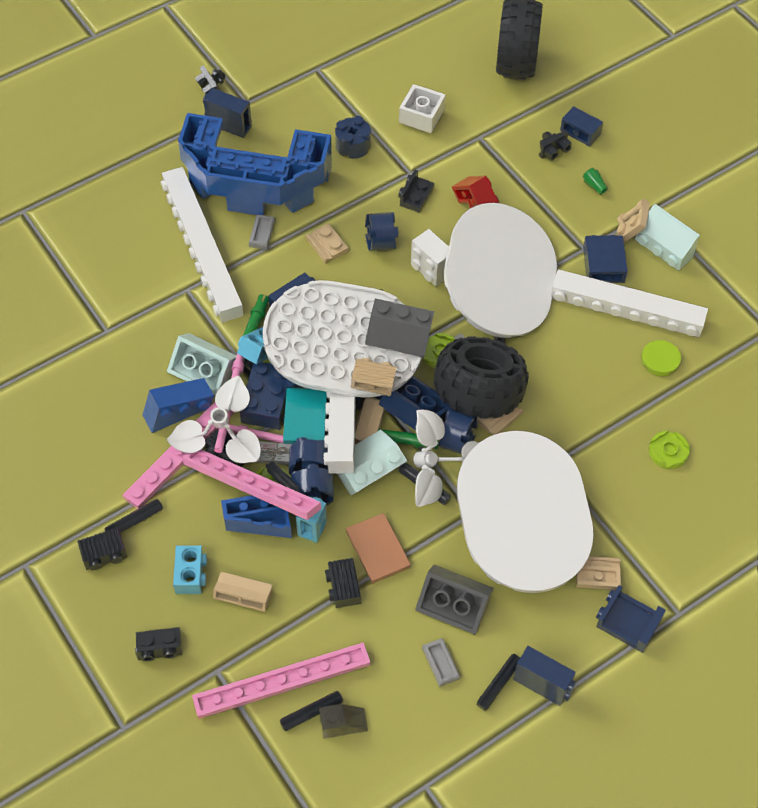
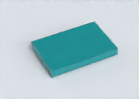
M287 388L283 444H294L299 437L311 440H325L327 403L325 391Z

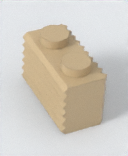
M356 358L350 388L391 396L397 367L389 362L376 363L369 358Z

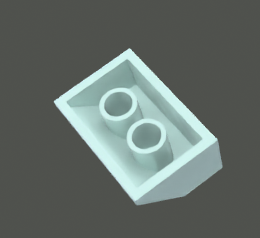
M654 204L648 212L646 228L636 234L635 240L679 271L693 258L700 235Z
M188 333L178 336L167 372L185 381L205 378L212 393L216 395L220 387L232 377L233 372L231 368L237 355Z
M379 430L355 445L354 473L337 474L351 496L407 462L397 443L382 430Z

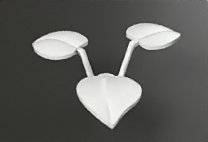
M236 376L228 380L217 391L215 402L218 408L212 410L210 414L211 420H208V425L203 432L198 422L187 420L175 428L173 433L167 438L168 443L178 451L196 453L205 446L203 436L214 425L219 429L226 428L233 438L226 444V453L232 461L237 463L257 462L260 458L261 448L256 435L249 430L243 429L235 436L228 424L229 418L227 413L230 410L240 412L249 404V392L241 377Z
M428 410L416 411L417 438L422 445L428 446L423 448L422 451L415 453L413 459L414 464L418 468H422L416 480L415 499L417 507L436 502L442 494V481L440 477L434 476L435 471L429 467H433L437 461H462L463 464L469 452L479 444L475 441L467 442L462 448V457L438 458L434 452L429 450L437 446V440L443 438L445 427L442 419L434 412Z

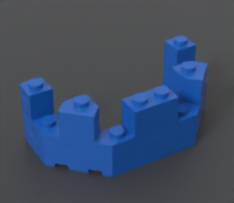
M192 113L186 114L178 139L180 158L188 168L189 182L202 199L210 195L226 197L228 211L252 215H264L267 203L275 205L285 203L288 209L294 213L314 202V187L329 181L332 169L331 135L295 129L288 157L216 147L223 126V118Z

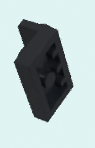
M415 169L412 175H408L404 188L401 187L399 191L400 206L420 213L432 193L435 183L418 177V170Z
M180 627L135 632V653L138 660L148 662L155 658L164 657L172 659L177 655H182Z

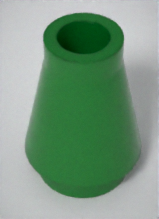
M590 168L583 174L584 182L598 192L599 195L608 190L598 170Z

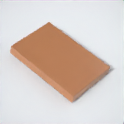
M384 513L346 528V533L372 584L411 568V564Z

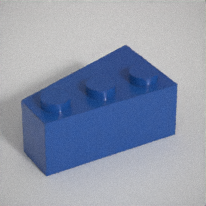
M205 378L151 389L147 396L143 417L151 433H154L207 410L212 404L214 395Z
M252 495L221 500L226 531L292 538L288 511Z

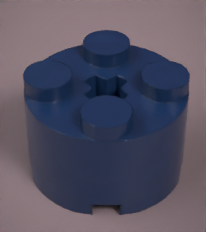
M355 116L336 123L335 145L337 152L342 156L343 154L347 155L351 159L361 158L368 153L371 147V128L364 121L363 117Z
M394 212L366 215L365 228H367V234H365L368 250L396 249L395 238H398V227H394Z
M449 408L445 416V434L439 440L438 446L462 454L463 446L467 442L475 440L476 436L473 433L474 429H478V417L468 416Z
M305 437L296 439V442L289 448L290 476L292 472L306 469V466L309 464H317L319 468L328 470V465H324V453H328V448H325V440H311Z
M309 464L306 466V469L291 473V479L299 486L301 494L311 498H320L326 503V506L333 502V475L329 473V470L319 468L317 464Z

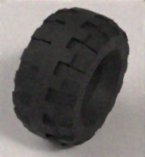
M535 0L503 1L496 72L499 75H503L504 78L526 80V78L535 76L543 9L541 2Z
M468 336L467 338L455 339L453 342L448 343L440 352L433 382L437 394L440 395L439 398L445 404L447 403L451 409L482 419L489 417L499 418L503 417L504 414H510L518 407L519 403H522L528 384L529 372H527L524 358L514 348L507 346L501 341L491 340L487 337Z

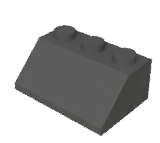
M375 298L365 345L424 358L434 311Z
M434 564L427 572L415 611L476 634L494 588Z

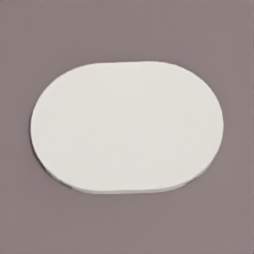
M486 203L469 209L461 216L453 229L444 267L445 287L448 289L453 306L467 318L466 321L489 335L501 338L527 335L544 321L549 312L552 300L551 291L557 270L555 251L547 234L539 224L527 214L514 207L498 203Z
M326 280L310 281L308 284L298 287L294 286L284 292L271 305L264 321L263 343L270 362L285 378L309 389L354 397L381 396L379 393L350 388L356 358H369L376 363L389 362L397 367L392 388L393 392L411 379L418 369L422 357L365 345L375 298L403 304L396 296L374 288Z
M508 431L490 436L477 444L469 452L458 475L457 498L466 544L474 562L494 582L512 588L514 591L540 593L566 584L584 566L593 543V525L584 485L573 459L563 448L550 439L525 431Z

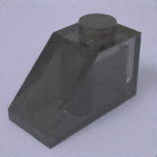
M338 704L319 708L323 739L368 731L365 710L362 707Z

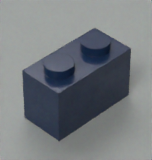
M573 106L562 118L560 131L566 130L570 137L590 147L600 136L603 121Z

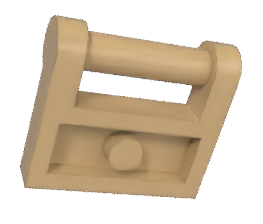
M646 199L640 200L630 211L618 216L619 227L617 235H623L624 243L646 228L650 207Z

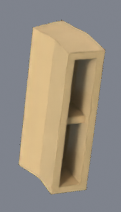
M371 397L363 399L355 424V445L376 433L381 427L385 409L379 405L380 400Z
M221 572L214 587L213 599L265 612L273 592L272 584Z

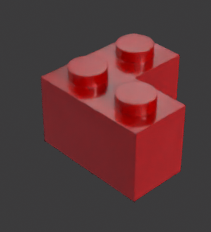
M470 176L452 186L458 203H468L470 209L480 204H499V199L494 194L492 183L487 176Z

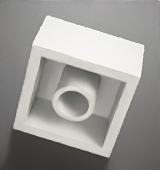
M413 84L399 108V123L432 133L445 110L446 95Z
M430 229L426 230L412 240V267L423 274L428 282L438 286L444 281V267L449 246Z

